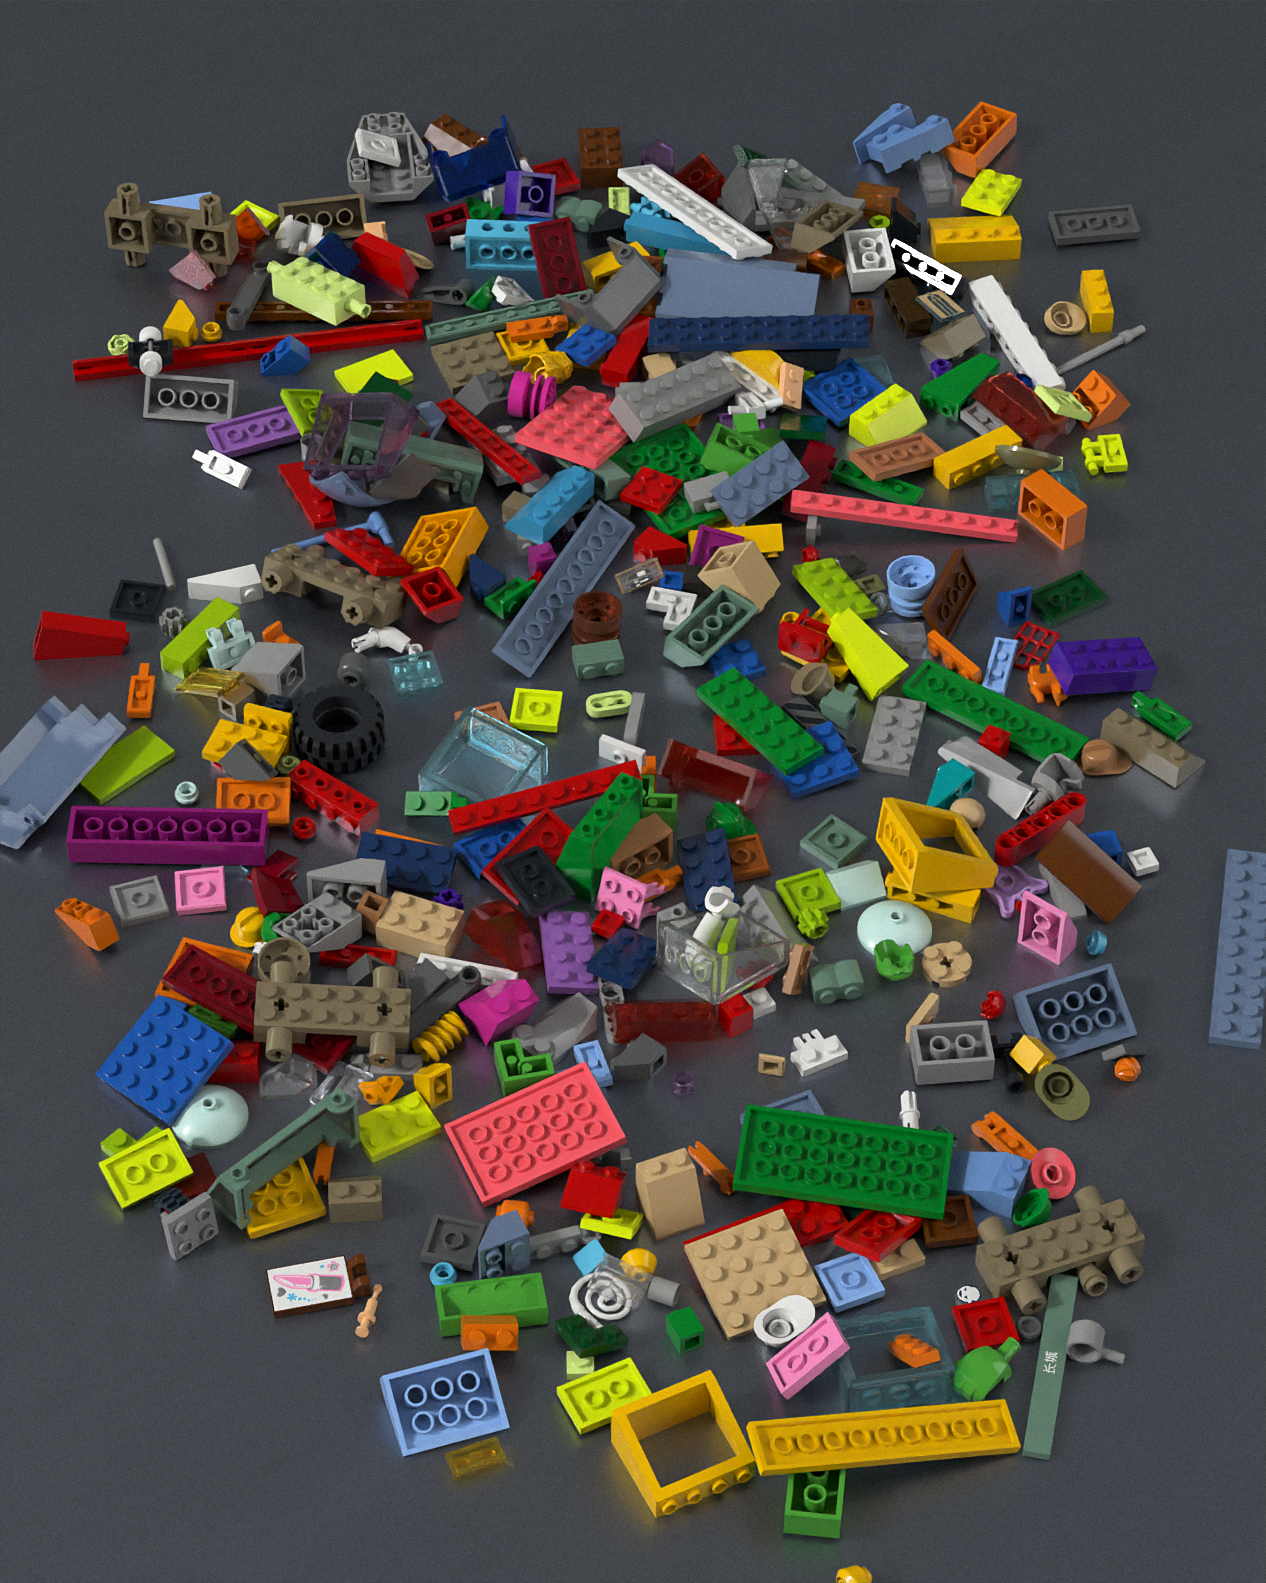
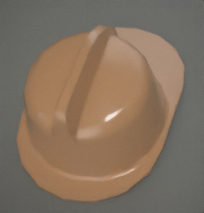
M1094 739L1086 743L1082 753L1075 760L1083 774L1089 776L1122 774L1132 766V760L1118 752L1116 747L1102 739Z

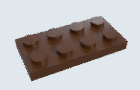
M963 549L954 550L921 609L931 631L934 629L947 641L951 638L980 585Z

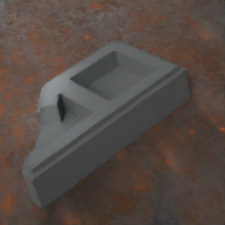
M1121 1044L1101 1053L1104 1061L1118 1062L1122 1057L1143 1056L1148 1051L1146 1044Z

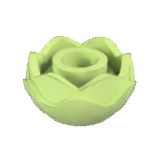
M127 334L114 335L108 342V350L114 356L128 354V342H134V339L130 338Z

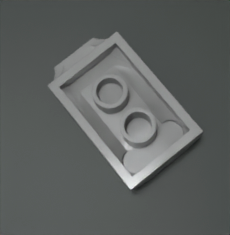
M578 992L559 1002L530 1024L515 1027L510 1039H520L524 1057L550 1053L554 1067L573 1052L574 1045L585 1043L597 1033L596 1020L599 1009Z

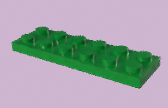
M734 667L696 689L697 696L785 776L824 754V747Z

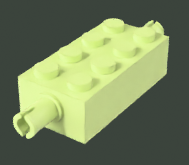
M299 257L286 266L273 260L267 266V272L272 274L274 297L335 326L355 314L366 318L371 312V306L366 304L364 285L305 257Z

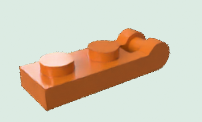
M994 1111L986 1114L984 1120H978L971 1125L973 1133L977 1137H982L998 1152H1008L1028 1160H1032L1033 1156L1038 1152L1031 1143Z

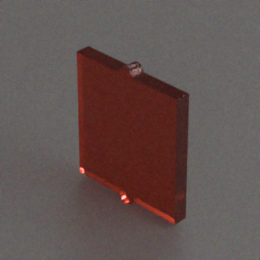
M204 1152L186 1158L193 1170V1176L172 1186V1188L176 1187L178 1190H181L182 1195L185 1194L189 1200L207 1192L217 1179Z

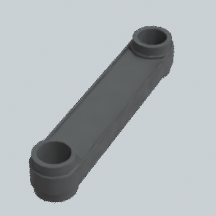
M259 260L252 263V267L230 308L227 309L226 319L230 329L240 330L245 327V323L267 282L270 281L271 274L267 272L268 262Z
M475 966L463 967L455 977L410 1015L408 1049L396 1048L395 1054H407L413 1047L412 1041L415 1038H419L420 1034L424 1031L426 1032L428 1027L433 1026L437 1020H441V1017L448 1014L449 1011H454L459 1003L479 990L482 978L480 971Z

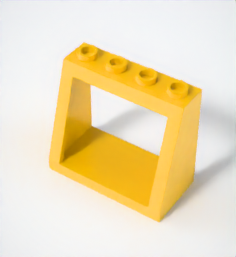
M893 797L883 798L875 839L911 894L993 888L994 880L998 875L997 864L991 859L988 851L983 847L979 838L974 834L969 823L965 821L961 813ZM954 837L966 855L924 846L920 839Z
M711 1370L611 1411V1442L655 1518L672 1514L678 1508L685 1505L696 1504L706 1496L714 1493L719 1494L728 1487L737 1483H745L755 1476L756 1460ZM710 1411L735 1452L736 1457L661 1488L639 1440Z

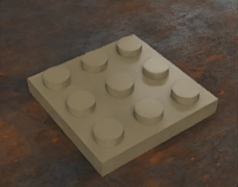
M493 331L431 347V354L453 395L458 394L477 374L497 370L502 382L512 380L515 374Z

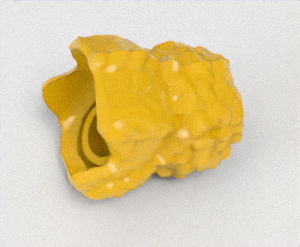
M563 351L536 352L530 355V362L523 367V371L533 373L534 384L539 374L545 375V379L548 376L555 377L556 384L571 376L573 363Z

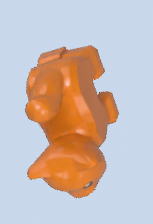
M1040 665L1031 666L1029 673H1027V681L1030 684V692L1037 699V703L1042 704L1045 699L1044 695L1052 693L1056 705L1059 707L1060 703L1065 701L1069 695H1065L1050 665H1046L1047 673H1040Z

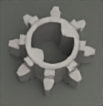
M177 607L167 608L162 613V616H159L161 632L165 633L166 636L169 635L171 638L176 637L188 625L186 612H183L182 609H177Z

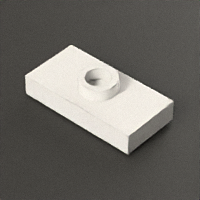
M604 734L599 739V756L614 761L617 764L636 759L640 772L641 766H646V750Z

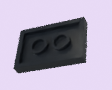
M539 845L495 863L496 871L532 919L576 901V893Z

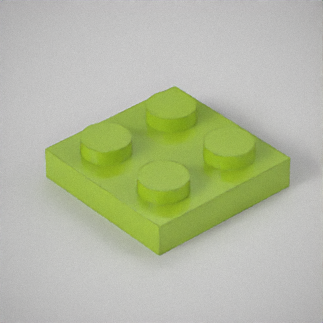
M821 867L776 881V889L795 922H798L799 913H802L805 908H811V906L825 913L841 909V901Z

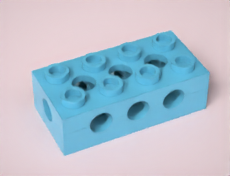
M467 219L465 233L466 269L537 272L527 226L540 222Z

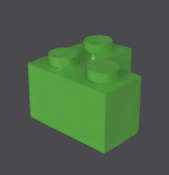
M755 413L733 415V430L771 448L781 442L777 427L759 429Z
M640 774L643 781V818L656 813L673 832H676L678 794L654 793L655 775Z
M519 1038L494 1042V1062L504 1098L555 1075L550 1053L524 1057Z

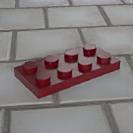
M570 216L528 225L527 230L544 299L555 297L556 294L566 295L587 290Z

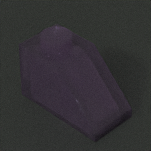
M657 138L641 149V166L654 164L674 178L673 147Z

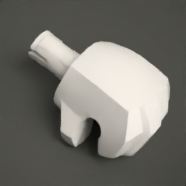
M293 215L286 216L275 235L278 251L298 255L299 257L316 252L318 248L325 249L338 245L340 241L322 236L323 225L317 223L307 225L293 220Z

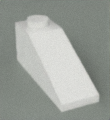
M255 564L187 579L190 599L213 601L218 597L229 603L237 604L263 599L262 582Z

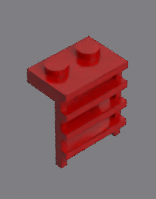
M805 608L793 624L783 620L779 625L778 631L779 650L810 663H821L823 657H827L830 648H834L835 644L828 637L829 634L827 633L830 626L808 617L809 609Z

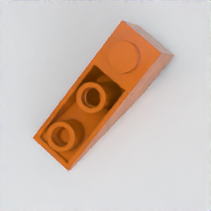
M70 898L54 909L55 913L87 946L97 951L103 950L120 939L110 914L77 898Z

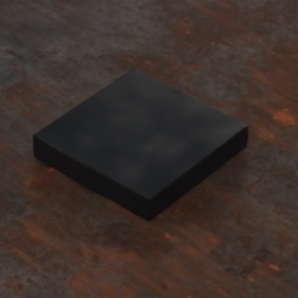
M121 579L109 611L110 617L155 623L166 594V585Z

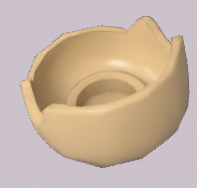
M972 798L957 799L949 808V811L961 813L971 829H980L986 818L983 806Z

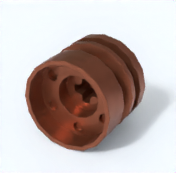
M590 591L577 597L574 602L572 640L575 645L615 639L620 641L622 604L620 600L604 591Z

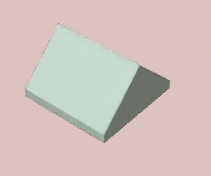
M866 860L824 872L841 901L840 911L882 900L887 896L878 861Z

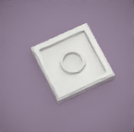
M357 128L355 138L360 157L399 167L401 159L395 138Z

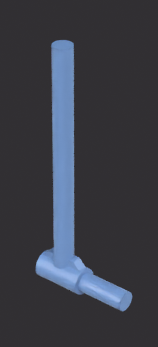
M378 511L371 513L366 523L345 528V530L362 528L372 531L381 536L385 546L390 548L395 546L388 532L389 528ZM324 534L293 544L305 550L312 545H323L328 542L324 540ZM276 548V549L271 550V553H273L274 551H276V550H278V549H280V548Z

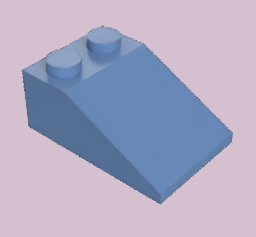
M956 1151L950 1163L946 1196L968 1194L971 1205L1012 1218L1015 1207L1030 1178L1029 1168L1032 1161L1008 1152Z

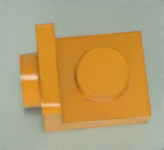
M381 1076L376 1081L361 1082L358 1087L370 1105L389 1104L404 1085V1082L400 1076Z

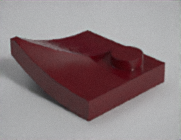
M257 867L253 868L251 872L252 886L263 918L273 912L293 914L305 906L290 879L275 877L261 871Z

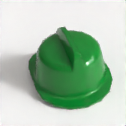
M715 802L712 812L705 821L708 831L724 827L727 840L757 834L756 827L734 803Z

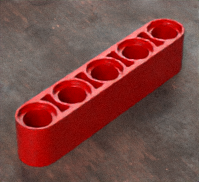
M1078 792L1068 793L999 835L995 843L994 862L1002 867H1010L1045 846L1057 830L1068 820L1075 826L1081 824L1085 817L1086 797Z

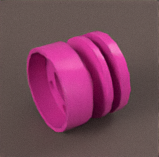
M517 370L510 385L508 414L509 416L525 419L530 409L531 420H533L556 401V378L548 376L545 379V375L539 374L534 384L533 373Z

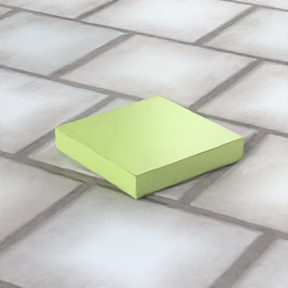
M1040 384L1036 386L1034 392L1055 414L1086 422L1090 421L1091 413L1071 392Z

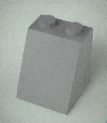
M256 642L251 649L245 652L244 657L238 664L232 667L230 672L232 683L239 679L243 683L249 684L255 690V697L265 702L270 694L289 698L306 679L303 645Z

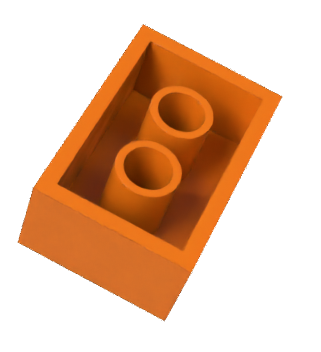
M1043 469L1021 480L1018 514L1063 551L1084 539L1088 506L1082 500L1078 499L1069 489L1062 486Z

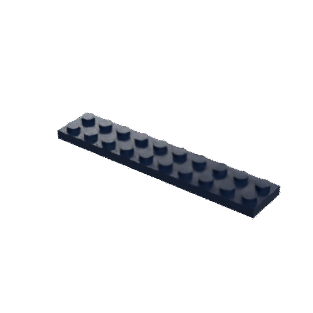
M869 314L769 315L762 317L724 316L712 318L679 317L649 320L648 352L869 348Z

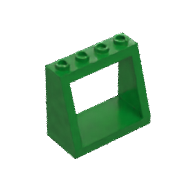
M621 772L570 834L555 867L576 893V897L592 904L598 896L603 869L606 866L610 868L611 857L633 826L643 818V781Z

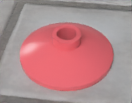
M1048 1147L1039 1150L1033 1156L1029 1168L1030 1178L1036 1189H1048L1049 1199L1056 1200L1066 1197L1072 1191L1075 1184V1169L1071 1160L1064 1152L1057 1148Z

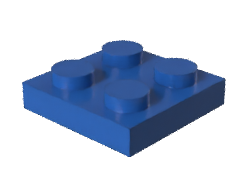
M584 324L557 346L555 350L565 352L571 361L588 367L613 347L617 340L615 335Z
M748 638L723 645L707 661L716 677L733 667L749 681L766 676V668Z

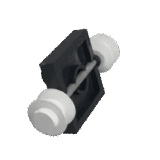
M148 326L143 328L139 335V342H128L129 367L141 369L145 375L154 376L161 371L162 367L174 364L172 339L161 340V333L156 327Z

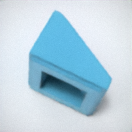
M597 1239L592 1240L572 1257L583 1276L599 1273L609 1268L608 1255Z

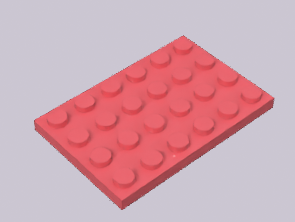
M573 386L552 403L551 406L515 434L514 442L596 470L631 438L608 409L614 399L607 397L603 393L589 391L583 386Z
M585 1061L443 1125L484 1208L569 1170L575 1163L588 1161L627 1143L624 1132Z

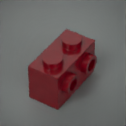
M465 202L425 215L434 246L450 241V236L465 234L467 219H471Z

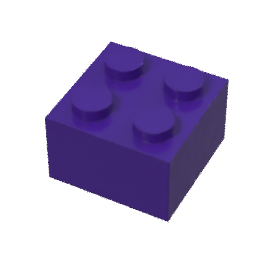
M506 171L503 214L553 218L556 175L527 171Z

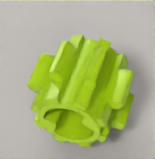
M814 906L803 909L804 911L798 915L800 924L797 926L802 935L806 934L812 940L823 937L828 932L827 928L829 927L826 923L829 920L824 911L820 912Z

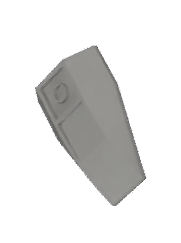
M390 112L389 114L371 113L362 115L358 129L395 138L401 162L399 167L360 157L356 138L354 137L346 160L349 186L356 192L363 193L364 198L371 203L414 200L434 181L431 155L404 113Z

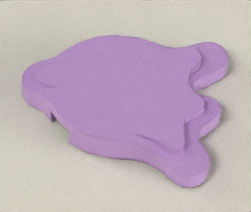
M1015 864L1011 867L997 865L998 875L994 880L993 888H981L983 895L999 907L1001 916L1011 918L1014 916L1015 903L1022 901L1025 891L1033 895L1046 893L1048 882L1029 876L1022 868Z

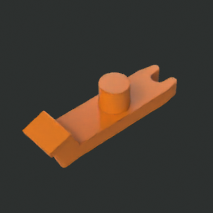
M324 1140L318 1146L313 1173L315 1185L318 1184L320 1179L323 1180L324 1185L328 1184L334 1152H336V1145L332 1148Z
M696 1141V1149L692 1146L688 1147V1153L703 1167V1174L712 1176L720 1184L721 1192L729 1196L736 1191L732 1189L734 1174L702 1143Z

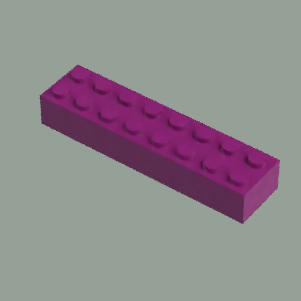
M72 806L66 840L69 862L266 866L269 837L268 809Z

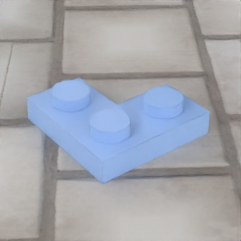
M598 1040L574 1045L573 1053L577 1063L586 1062L599 1088L613 1085V1078ZM566 1069L558 1070V1071H556V1074H558V1073H560V1072H562V1071H564V1070H566Z

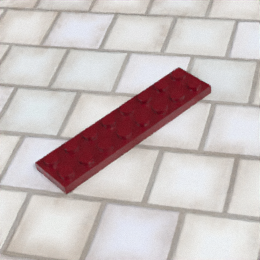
M191 944L164 975L162 985L254 1035L256 986L259 980ZM306 1033L305 1044L292 1043L291 1056L328 1075L357 1041V1036Z

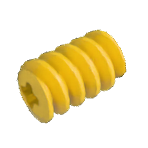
M449 1011L448 1014L441 1017V1020H437L433 1026L428 1027L426 1032L421 1033L419 1038H415L412 1041V1046L417 1055H423V1061L429 1062V1059L434 1062H438L440 1060L439 1055L445 1056L447 1049L453 1050L454 1043L460 1044L462 1041L461 1037L467 1038L469 1032L462 1019L455 1012Z

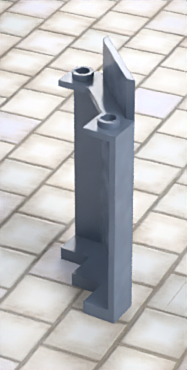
M668 248L664 259V274L661 277L663 284L659 289V303L656 306L655 319L814 315L820 275L796 271L797 263L747 257L743 260H736L730 255Z
M55 695L45 702L0 752V844L19 849L29 836L47 821L127 728L110 712L99 720L83 704H80L71 712Z

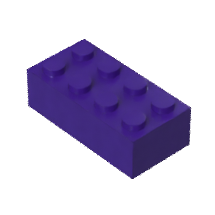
M1140 637L1056 642L1048 662L1065 695L1150 690L1158 671L1156 664Z

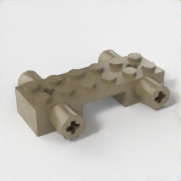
M123 183L117 187L118 199L113 198L104 212L108 248L124 250L127 266L138 267L143 265L147 260L146 253L149 254L153 246L158 244L189 249L190 260L205 261L206 273L209 277L219 278L227 274V265L232 264L239 252L236 215L222 213L221 199L218 195L206 194L199 198L200 210L140 202L139 189L134 183Z
M287 544L265 556L261 582L266 591H270L273 594L285 591L302 597L321 587L342 595L344 598L341 614H343L345 622L352 623L355 626L360 623H367L382 629L404 616L408 595L400 584V580L403 579L402 577L391 576L383 581L374 575H367L360 572L358 568L347 567L340 564L337 560L327 559L326 550L320 545H312L303 550L296 544Z
M278 961L271 965L270 982L257 981L254 1041L266 1042L265 1055L269 1060H272V1062H285L291 1058L292 1043L305 1044L306 1033L357 1036V1046L370 1047L369 1061L372 1065H375V1067H388L395 1062L396 1048L408 1049L411 989L398 988L399 973L390 966H381L374 969L372 987L296 983V966L288 961Z
M1090 1185L1081 1188L1074 1195V1202L1080 1211L1078 1213L1013 1234H1009L999 1217L994 1216L982 1221L977 1230L984 1243L977 1245L975 1265L993 1298L1004 1296L1006 1302L1015 1299L1022 1313L1031 1316L1032 1314L1040 1313L1046 1306L1047 1301L1042 1290L1046 1289L1048 1276L1090 1262L1100 1271L1113 1268L1120 1282L1124 1284L1137 1281L1144 1272L1139 1258L1143 1256L1145 1237L1122 1198L1105 1203L1097 1187Z

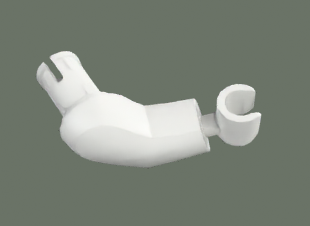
M385 626L382 629L373 627L370 628L368 634L354 638L351 641L353 648L358 646L354 650L357 653L373 646L376 648L388 646L400 653H403L406 649L409 651L408 659L414 663L418 662V656L422 657L423 648L420 644L411 645V639L395 627Z

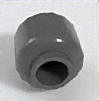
M357 652L344 654L340 659L337 671L338 679L343 684H350L351 687L363 685L369 673V660Z

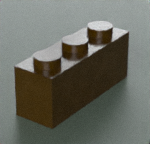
M909 277L884 282L883 299L905 339L930 334L931 325L933 324L932 313L927 311L925 303L918 298L917 287L915 284H912Z

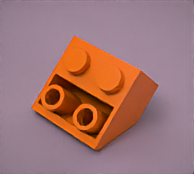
M1094 369L1072 392L1092 415L1089 422L1080 420L1088 430L1116 421L1131 405L1108 377Z

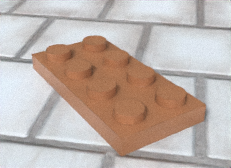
M921 432L850 451L849 460L875 482L933 466L934 458L946 452L926 434Z

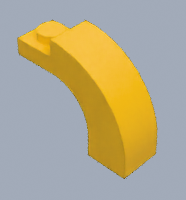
M735 350L728 353L779 390L781 364L785 362L773 350Z

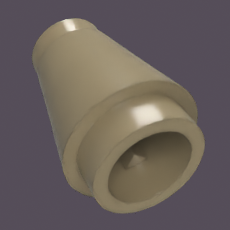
M1092 1262L1075 1267L1085 1293L1096 1297L1106 1291L1108 1287L1107 1277Z

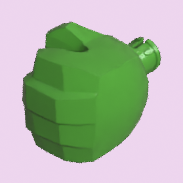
M1008 1337L997 1350L989 1346H982L972 1350L948 1369V1377L952 1382V1388L970 1402L984 1401L985 1396L997 1384H1003L1011 1377L1012 1371L1008 1361L1021 1350L1020 1344L1014 1338Z

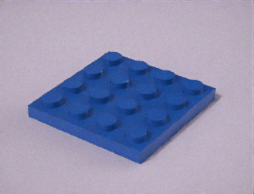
M159 994L95 1075L171 1127L235 1045L229 1039Z

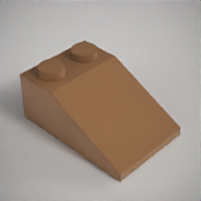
M656 813L641 819L633 826L611 857L610 868L636 879L656 868L661 870L672 864L673 830Z

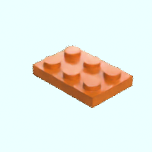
M273 777L268 781L217 778L216 808L268 809L269 827L290 826V777Z

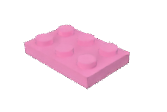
M827 1312L770 1359L766 1365L780 1393L788 1400L794 1394L800 1392L816 1376H819L834 1361L841 1358L850 1349V1346L834 1317Z

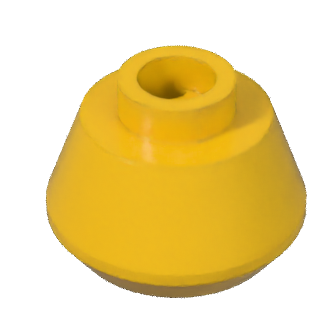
M644 1248L631 1249L621 1258V1267L626 1276L636 1283H642L650 1279L657 1265L656 1256Z
M858 1565L838 1570L836 1576V1583H871L873 1580L871 1573L865 1567H859Z

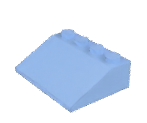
M488 1348L383 1375L379 1379L386 1407L403 1457L510 1428Z

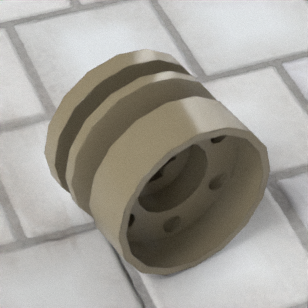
M280 937L268 941L261 948L257 957L259 981L270 982L271 965L278 961H288L296 966V983L311 984L310 954L301 942L289 937Z

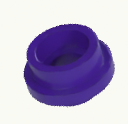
M936 359L930 364V371L936 378L952 370V364L945 359Z

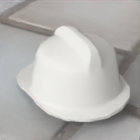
M800 1295L787 1296L757 1315L754 1321V1331L757 1337L764 1341L767 1346L770 1345L776 1348L786 1347L796 1336L812 1325L815 1318V1308L806 1297Z

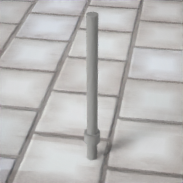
M1139 325L1131 330L1127 329L1119 333L1118 337L1056 367L1058 376L1121 344L1126 345L1132 342L1133 338L1145 333V327Z

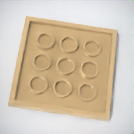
M783 1209L685 1245L684 1250L727 1341L754 1332V1321L757 1315L787 1296L800 1295L806 1297L812 1302L814 1308L826 1304V1297Z

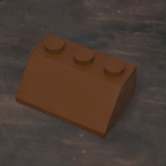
M444 114L430 123L421 141L431 155V162L462 180L472 173L469 167L470 163L468 162L471 146H474L476 141L480 139L481 135Z

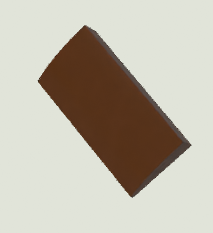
M1070 820L1057 830L1035 857L1040 864L1107 925L1117 917L1142 887Z

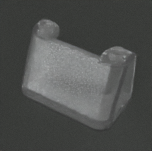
M787 159L751 160L748 164L747 174L758 207L777 247L784 250H797L790 247L794 226L799 219L810 212L808 206H804V208L796 206L795 199H784L780 187L784 172H788L789 163Z

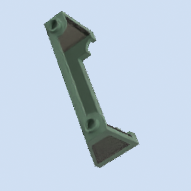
M340 1087L222 1173L206 1192L211 1196L213 1205L242 1230L251 1223V1216L248 1210L253 1205L252 1200L248 1198L249 1195L323 1140L332 1148L336 1145V1142H346L351 1148L360 1141L357 1101Z

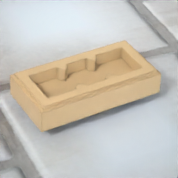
M935 993L929 994L908 1022L905 1036L907 1043L910 1042L912 1025L933 1024L935 1015L938 1013L939 995Z

